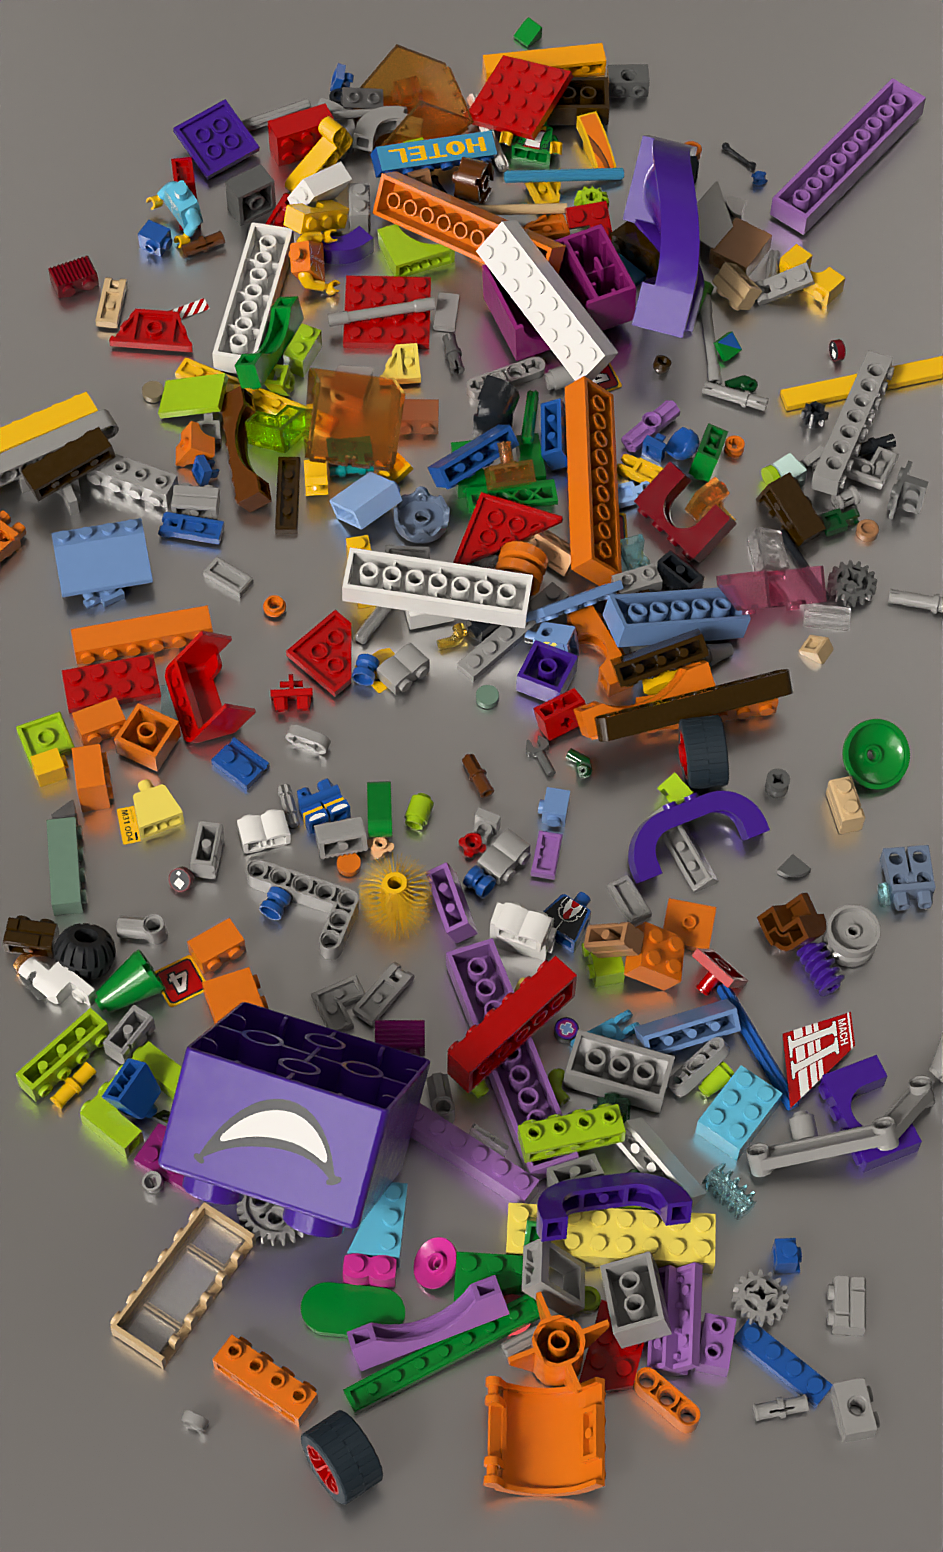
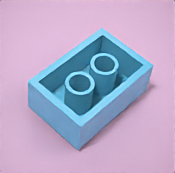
M741 1065L699 1118L695 1133L737 1161L778 1108L783 1093Z

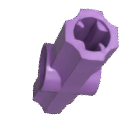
M666 400L653 412L645 413L642 416V421L621 438L625 449L630 453L636 452L643 446V440L647 435L655 438L657 433H660L661 430L680 415L677 404L672 400Z

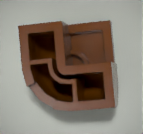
M808 892L799 894L785 905L772 906L757 917L770 945L785 952L796 951L812 943L826 931L824 913L817 914Z

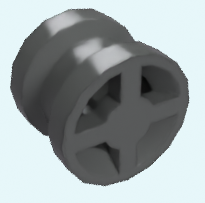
M783 769L771 770L767 774L765 783L766 793L773 798L785 796L790 783L789 774Z

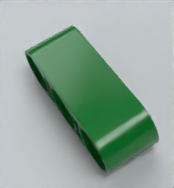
M391 781L367 782L368 838L392 837Z

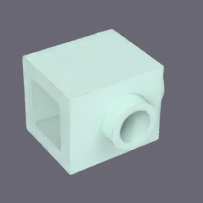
M791 453L773 463L780 477L790 472L799 481L800 488L805 484L807 469Z

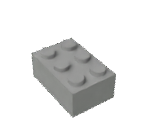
M650 1251L600 1266L613 1334L621 1348L672 1334L658 1266Z

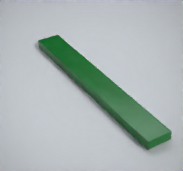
M525 1294L506 1304L510 1314L428 1345L343 1389L355 1415L540 1319L536 1300Z

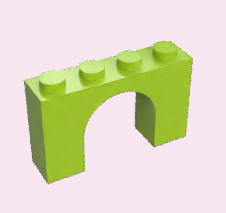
M148 1041L144 1046H139L134 1051L131 1059L147 1063L161 1091L173 1100L181 1066ZM122 1064V1065L117 1069V1071H116V1073H115V1076L117 1075V1073L119 1072V1070L122 1068V1066H123L124 1064ZM114 1076L109 1082L107 1081L102 1084L98 1094L92 1100H88L83 1104L80 1117L84 1125L125 1158H128L144 1141L142 1130L125 1118L117 1108L102 1097L115 1078Z

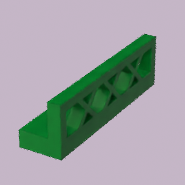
M554 479L466 488V507L469 508V514L473 513L481 492L530 507L558 505Z

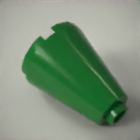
M139 949L134 951L96 991L97 998L94 1000L102 1012L104 1010H107L109 1013L166 990L161 979L153 970L154 968Z

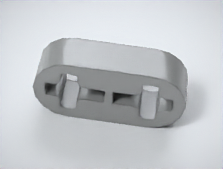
M296 724L290 726L285 736L290 743L318 754H325L331 743L330 739L324 734Z

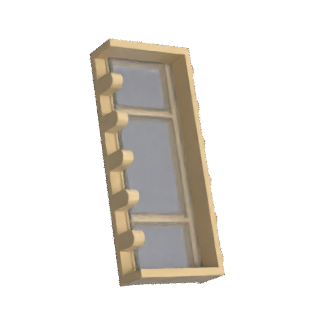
M205 1202L200 1208L196 1207L192 1211L189 1223L184 1229L180 1228L173 1239L174 1243L169 1249L165 1248L158 1258L159 1263L153 1270L149 1269L142 1279L143 1284L137 1291H132L126 1301L127 1305L122 1312L118 1311L110 1322V1328L114 1337L116 1336L155 1362L162 1369L167 1366L256 1245L255 1234Z

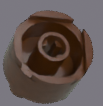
M462 157L458 171L455 170L452 175V183H455L454 197L484 204L489 198L492 189L488 186L489 181L494 180L493 164Z

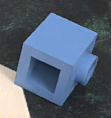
M547 787L545 800L540 799L538 813L542 814L541 823L551 827H565L570 801L569 790Z

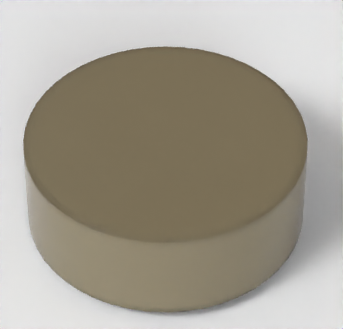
M157 381L145 383L142 387L144 400L150 403L161 401L164 391L163 385Z

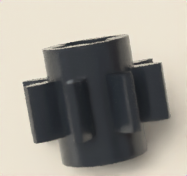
M817 401L810 404L806 403L800 418L804 419V426L807 425L812 429L819 426L824 427L825 420H828L829 412H825L826 405H822Z

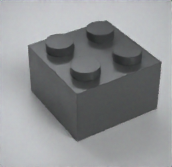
M261 164L225 181L227 208L240 226L275 209L274 179Z

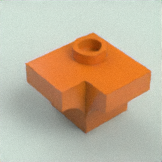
M191 421L181 432L180 443L176 446V465L180 467L194 464L195 457L204 454L207 460H211L215 456V438L205 434L197 422Z

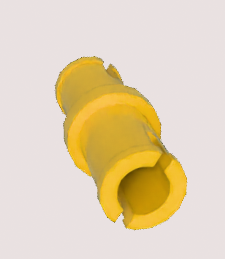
M85 1062L71 1078L67 1077L64 1080L65 1084L50 1100L58 1108L62 1109L76 1093L80 1094L82 1092V1087L97 1073L96 1070L89 1063Z

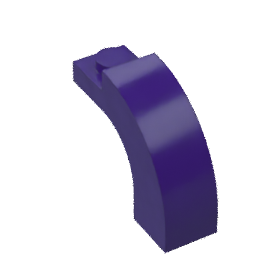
M360 226L346 235L331 236L332 239H338L335 242L327 244L322 240L324 263L343 265L354 263L374 252V238Z

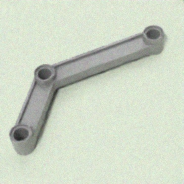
M920 1075L910 1079L908 1082L909 1088L883 1117L875 1119L871 1125L768 1146L765 1143L750 1145L746 1149L751 1174L755 1177H764L771 1174L773 1169L876 1147L883 1151L896 1148L899 1145V1137L920 1113L935 1104L931 1078Z

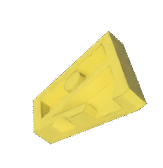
M417 343L396 344L392 351V356L385 365L386 368L383 374L379 376V386L421 383Z

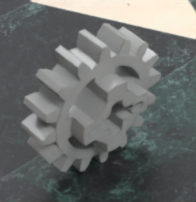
M759 1270L758 1275L754 1276L752 1271H749L747 1278L741 1276L739 1284L735 1283L733 1292L735 1293L732 1295V1301L736 1302L734 1311L741 1310L740 1318L748 1317L750 1325L754 1321H758L759 1327H762L764 1321H767L772 1326L774 1318L780 1321L783 1313L787 1312V1304L790 1299V1295L786 1294L787 1286H780V1277L775 1280L772 1279V1272L764 1276L762 1270Z

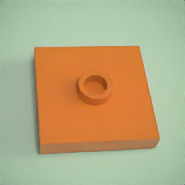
M669 898L663 929L685 937L684 949L696 951L697 948L709 949L717 907Z

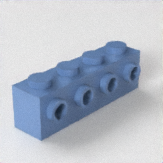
M728 999L634 1027L639 1047L665 1054L699 1043H705L715 1037L727 1036L741 1031L737 1008Z

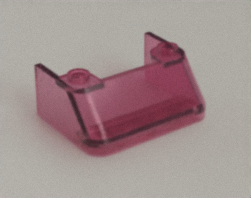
M823 566L779 571L761 570L716 576L717 586L737 611H742V615L756 614V609L785 606L786 611L800 610V605L827 602Z

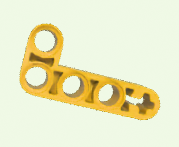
M327 116L320 122L318 130L323 137L287 178L285 188L291 193L304 178L336 164L352 145V136L346 128L332 117Z

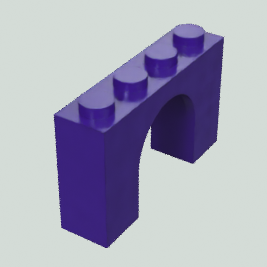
M877 1055L822 1075L818 1086L819 1093L823 1100H827L830 1106V1115L835 1122L838 1121L841 1127L840 1131L863 1126L852 1113V1101L862 1094L885 1085L888 1076ZM911 1124L899 1137V1145L896 1148L883 1151L876 1147L852 1152V1158L857 1166L860 1165L862 1171L866 1172L917 1152L922 1141L914 1125Z

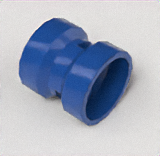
M360 654L356 660L357 668L352 673L353 681L364 686L372 685L375 680L374 672L377 671L380 661L370 654Z
M475 865L464 877L463 884L469 889L473 888L475 894L483 899L494 888L496 879L491 875L484 874V870Z
M272 886L267 893L268 898L261 903L259 910L268 918L280 920L284 914V907L289 905L292 898L287 891Z

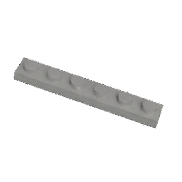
M551 582L529 601L528 612L568 598L569 595L554 582ZM535 620L526 621L525 629L501 625L457 663V669L474 682L522 641L527 630L533 631L542 622L536 624Z

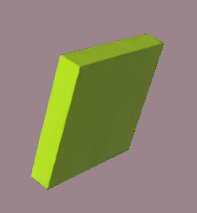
M60 711L16 726L31 768H33L31 756L54 748L58 749L60 756H68L72 754L71 748H75Z

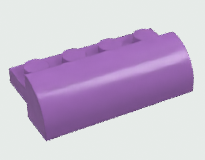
M696 1262L678 1268L671 1265L658 1268L672 1334L648 1341L647 1367L653 1368L662 1376L688 1375V1370L699 1367L703 1265Z

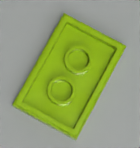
M226 373L166 380L158 415L162 419L220 412L228 376Z

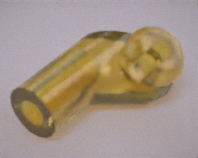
M457 623L453 625L452 630L454 633L450 637L437 640L439 651L460 645L467 636V629H465L464 624Z

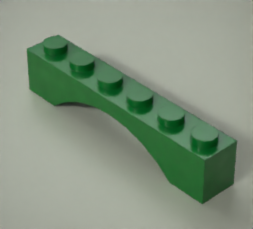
M298 296L277 298L271 308L268 331L261 347L255 353L242 354L236 362L235 369L241 388H262L304 320Z

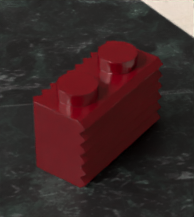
M87 255L48 269L50 281L58 298L71 297L77 292L92 290L95 286L99 285L97 272Z

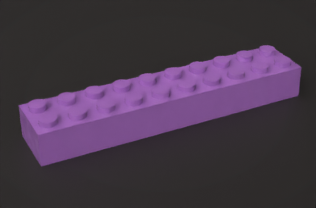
M892 78L772 198L770 215L804 235L923 114L926 97Z
M491 938L446 952V967L470 1028L475 1024L478 1026L484 1020L489 1010L492 1008L497 1009L508 993H514L494 940ZM531 1036L488 1077L524 1170L537 1179L542 1180L547 1178L548 1167L577 1159L579 1155L577 1152L528 1163L524 1162L517 1136L518 1125L531 1119L536 1121L545 1120L554 1114L563 1116Z

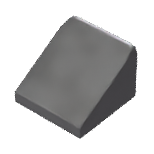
M74 800L69 801L51 814L52 819L75 817L78 826Z

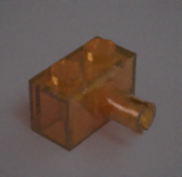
M511 441L497 443L501 463L484 469L487 490H500L535 483L533 460L516 462L513 459Z
M716 477L698 489L684 509L698 523L716 504L736 521L723 506L730 492L726 485Z

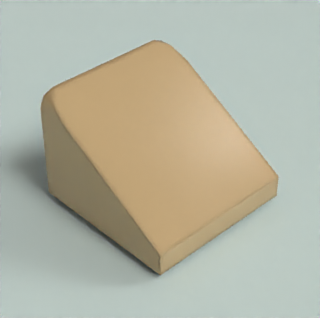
M809 635L799 649V653L819 664H824L834 649L828 637Z

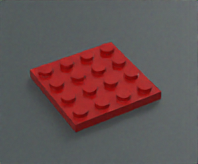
M503 55L464 119L468 124L499 132L508 131L515 136L535 140L573 78L572 72Z
M346 275L345 311L405 303L431 297V277ZM430 311L411 312L344 324L343 348L394 349L396 344L417 343L418 349L429 350Z

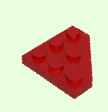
M337 610L330 613L286 650L288 658L334 697L351 684L352 625Z

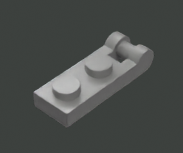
M807 262L767 279L755 281L754 283L762 290L756 301L758 305H764L815 284ZM770 287L771 292L765 293L764 289Z
M393 962L352 1008V1012L367 1024L373 1026L375 1020H378L402 991L413 982L415 975L409 971H403L401 965ZM396 977L399 981L396 983L392 978Z

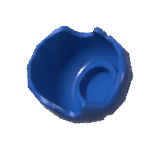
M680 428L669 439L666 445V452L674 459L680 461L691 458L697 452L700 444L698 435L691 429Z

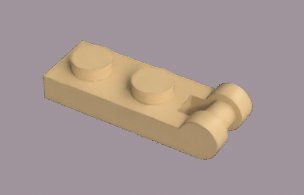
M105 277L95 320L97 327L118 328L125 292L128 286L127 279L120 278L119 281Z

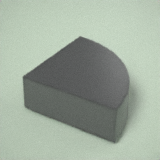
M794 854L777 869V874L785 878H802L811 872V868Z

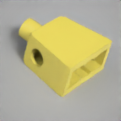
M145 779L138 783L140 792L133 795L142 839L184 824L183 812L164 784L154 787L150 779Z

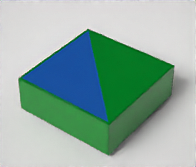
M733 331L726 333L713 343L723 362L728 361L742 351Z

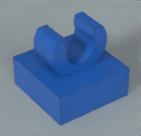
M338 63L332 75L330 91L341 87H350V82L353 83L354 75L345 73L346 65Z
M657 433L655 438L647 435L643 440L642 454L661 464L666 453L667 444L663 442L666 436Z
M204 454L195 457L191 470L200 487L208 485L210 478L218 477L220 471L219 469H212L215 461L207 460Z

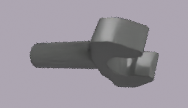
M538 735L537 742L540 746L538 748L533 747L530 740H527V756L537 757L547 776H553L556 771L546 755V751L549 750L547 739Z

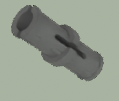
M446 333L443 335L442 340L446 349L445 357L449 360L451 373L457 375L456 367H458L459 374H462L465 368L461 359L462 351L457 345L456 335L449 333L451 338L449 340Z

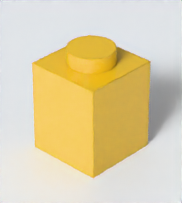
M57 748L30 757L40 787L67 778L65 769L69 768L65 755L60 756Z

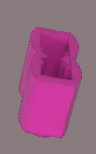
M359 1253L344 1256L343 1284L383 1287L390 1290L396 1287L397 1259L387 1255H377L370 1258Z

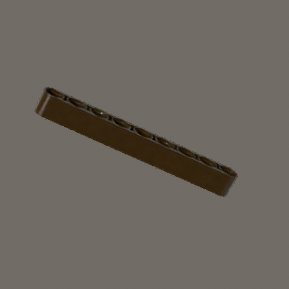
M775 670L596 716L594 720L599 742L612 741L678 724L681 719L709 716L790 695L793 693L790 670Z

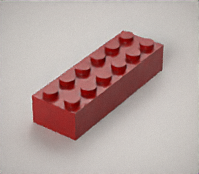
M554 956L550 961L545 960L538 967L537 973L532 977H526L521 982L520 988L517 991L508 993L497 1009L492 1008L489 1010L484 1020L478 1026L476 1024L467 1031L465 1038L460 1042L455 1041L447 1051V1074L468 1094L575 997L577 974L557 956Z

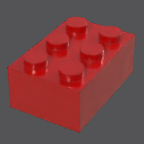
M326 103L268 121L269 147L278 167L303 160L323 137L318 130L320 122L327 116L333 118Z

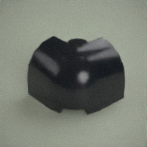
M490 375L486 376L478 396L480 401L477 414L475 413L473 416V435L479 437L497 425H511V428H513V413L520 398L515 386L501 378Z

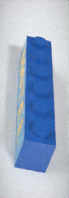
M491 130L378 146L370 155L376 178H379L382 173L396 171L408 176V172L424 168L430 169V173L434 169L447 171L454 168V166H460L462 157L491 163V160L497 155V150Z

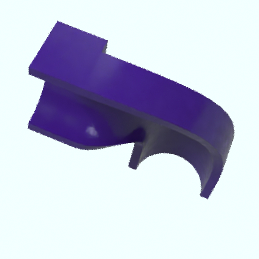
M644 135L622 220L635 223L637 228L658 250L660 260L657 277L642 282L632 325L683 338L685 330L694 331L705 288L704 276L699 264V217L690 156L696 155L697 147L651 135Z

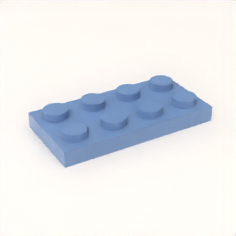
M618 580L529 611L526 621L535 620L537 624L576 611L579 608L598 603V601L606 600L609 595H616V591L624 589L622 581Z

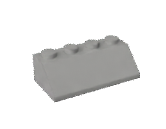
M578 1030L565 1070L563 1086L660 1113L675 1056Z

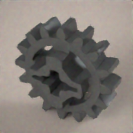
M849 560L848 565L840 562L839 568L834 566L828 576L827 588L830 589V596L836 595L835 601L843 600L844 606L848 602H851L853 607L856 606V602L864 605L865 600L871 601L872 595H875L877 588V579L874 578L875 572H868V565L861 567L860 561L856 565H853L852 560Z

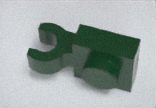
M838 508L819 514L824 521V526L826 527L824 532L827 537L847 531L848 525L854 526L858 524V517H860L857 508L844 513Z

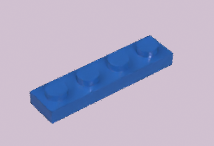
M748 1319L734 1336V1343L800 1396L805 1394L807 1401L815 1408L831 1390L833 1384L755 1322L750 1325Z

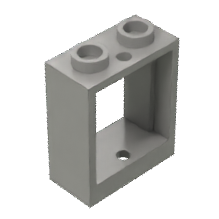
M539 1238L523 1246L522 1291L535 1300L536 1293L541 1292L547 1307L566 1318L584 1309L585 1263L552 1242H541ZM549 1266L564 1275L563 1289L549 1281Z

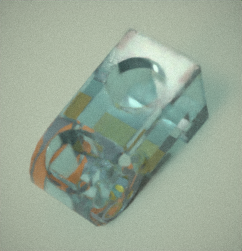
M642 534L620 540L621 556L628 571L650 564V560L643 553L645 540Z

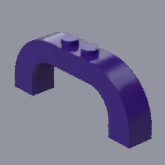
M714 791L702 796H698L696 792L684 797V803L677 805L676 801L662 806L664 811L646 819L637 828L631 839L628 863L635 884L663 874L656 857V844L665 831L709 813H721L728 816L734 822L742 841L770 830L763 813L751 800L731 791Z
M628 1172L565 1180L548 1187L540 1195L537 1202L536 1232L541 1242L567 1239L568 1215L577 1212L624 1206H641L651 1209L661 1217L666 1226L691 1223L693 1200L675 1182L648 1173Z

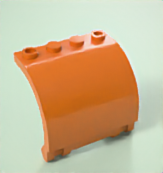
M499 1376L486 1377L485 1387L488 1388V1395L485 1396V1405L488 1406V1456L484 1457L486 1475L484 1476L483 1485L495 1488L496 1491L536 1497L577 1495L604 1487L606 1479L605 1379L594 1377L580 1383L582 1392L576 1394L567 1387H527L507 1383Z

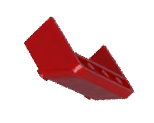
M201 631L168 664L165 670V680L186 742L200 743L234 734L256 713L255 708L226 703L222 706L214 678L222 669L219 653L232 641L231 636Z

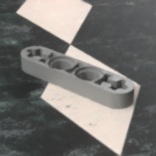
M531 357L473 377L467 382V395L472 399H478L487 375L506 380L513 386L541 378L545 373V361L540 357ZM516 371L521 373L522 375L520 377L515 378L512 377L510 374Z

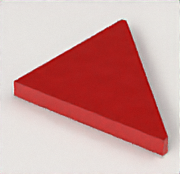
M481 492L453 563L472 564L500 551L502 546L508 542L523 541L562 523L563 516Z

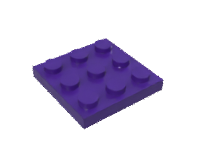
M226 99L173 128V132L207 180L257 153L260 149Z

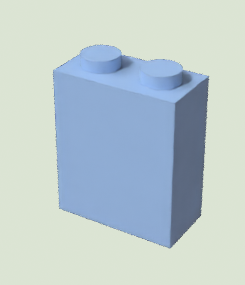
M369 472L329 501L337 519L362 530L403 500L399 493L400 487L395 481Z

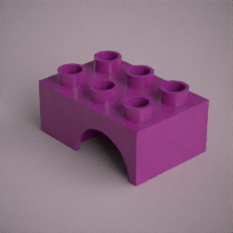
M602 224L554 240L566 246L558 275L601 331L632 321L636 310V286ZM486 264L482 265L483 298L515 360L519 361L550 350V347Z

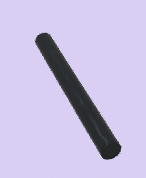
M781 529L778 531V536L823 602L828 601L830 595L786 530Z

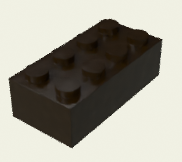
M573 77L546 120L547 125H576L577 116L595 111L602 125H608L610 110L608 77Z

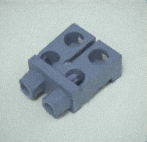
M929 845L907 846L906 852L905 847L883 848L880 863L885 874L888 899L893 901L896 910L909 909L910 900L917 899L920 909L931 908L936 886Z

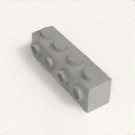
M115 454L116 457L86 474L87 480L95 485H102L115 492H122L135 499H142L155 506L168 508L172 502L174 485H179L177 475Z

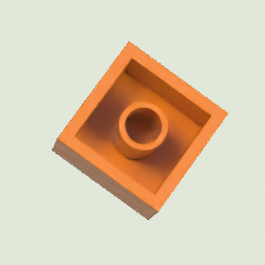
M137 703L114 738L117 754L158 772L181 737L179 721Z
M100 744L71 748L77 792L82 812L110 808L109 799L114 798L107 753H102Z
M646 921L636 926L635 928L644 932L641 953L635 956H626L624 975L663 991L680 983L682 979L685 937Z

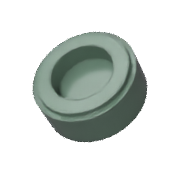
M483 685L476 691V702L482 708H493L499 702V692L492 685Z

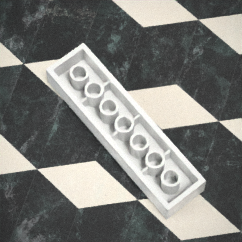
M517 220L502 221L476 252L573 379L576 381L586 376L593 380L613 360L618 351Z
M251 223L212 353L214 369L237 374L235 364L242 354L255 353L261 347L268 331L271 308L277 298L280 297L289 266L290 244L294 243L292 229Z
M350 547L342 586V601L525 629L533 575Z

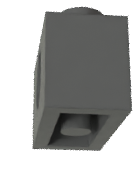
M648 64L607 66L609 97H648L650 83Z

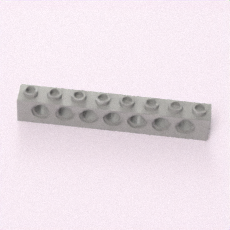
M868 350L813 473L811 489L837 496L840 488L844 489L847 481L846 473H851L854 465V460L852 459L854 456L858 457L861 449V444L859 443L860 441H865L868 433L866 427L867 425H872L875 416L873 411H878L882 399L880 395H885L888 387L887 379L891 380L895 370V367H892L893 357Z

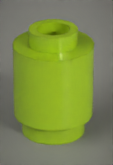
M418 793V795L411 797L404 816L406 819L405 824L408 827L422 830L427 825L434 806V802L429 795Z

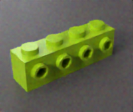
M90 1007L15 1074L19 1086L35 1102L41 1097L45 1098L60 1080L64 1081L78 1064L85 1063L97 1047L101 1048L103 1046L104 1040L110 1034L108 1023Z
M606 1103L599 1105L596 1109L587 1111L586 1109H578L568 1115L554 1114L545 1120L536 1121L531 1119L524 1121L521 1125H518L517 1136L524 1162L528 1163L624 1142L626 1130L619 1105Z

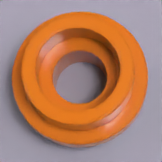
M272 595L265 600L263 610L270 617H279L286 611V603L280 596Z

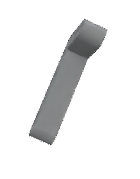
M255 859L250 861L246 867L248 884L253 889L268 893L270 887H279L291 895V901L329 913L319 938L320 953L327 960L337 959L343 951L359 913V897L356 891L264 860ZM262 873L260 876H254L253 874ZM277 880H284V881H285L284 883H281V884L276 883ZM301 887H306V888H308V889L305 890V891H299V890H298V889L301 888ZM330 895L329 898H321L320 896ZM345 902L353 903L350 906L343 905ZM338 922L344 923L343 926H336L334 924ZM328 943H334V944H336V945L333 946V947H327V946H325V945L328 944Z

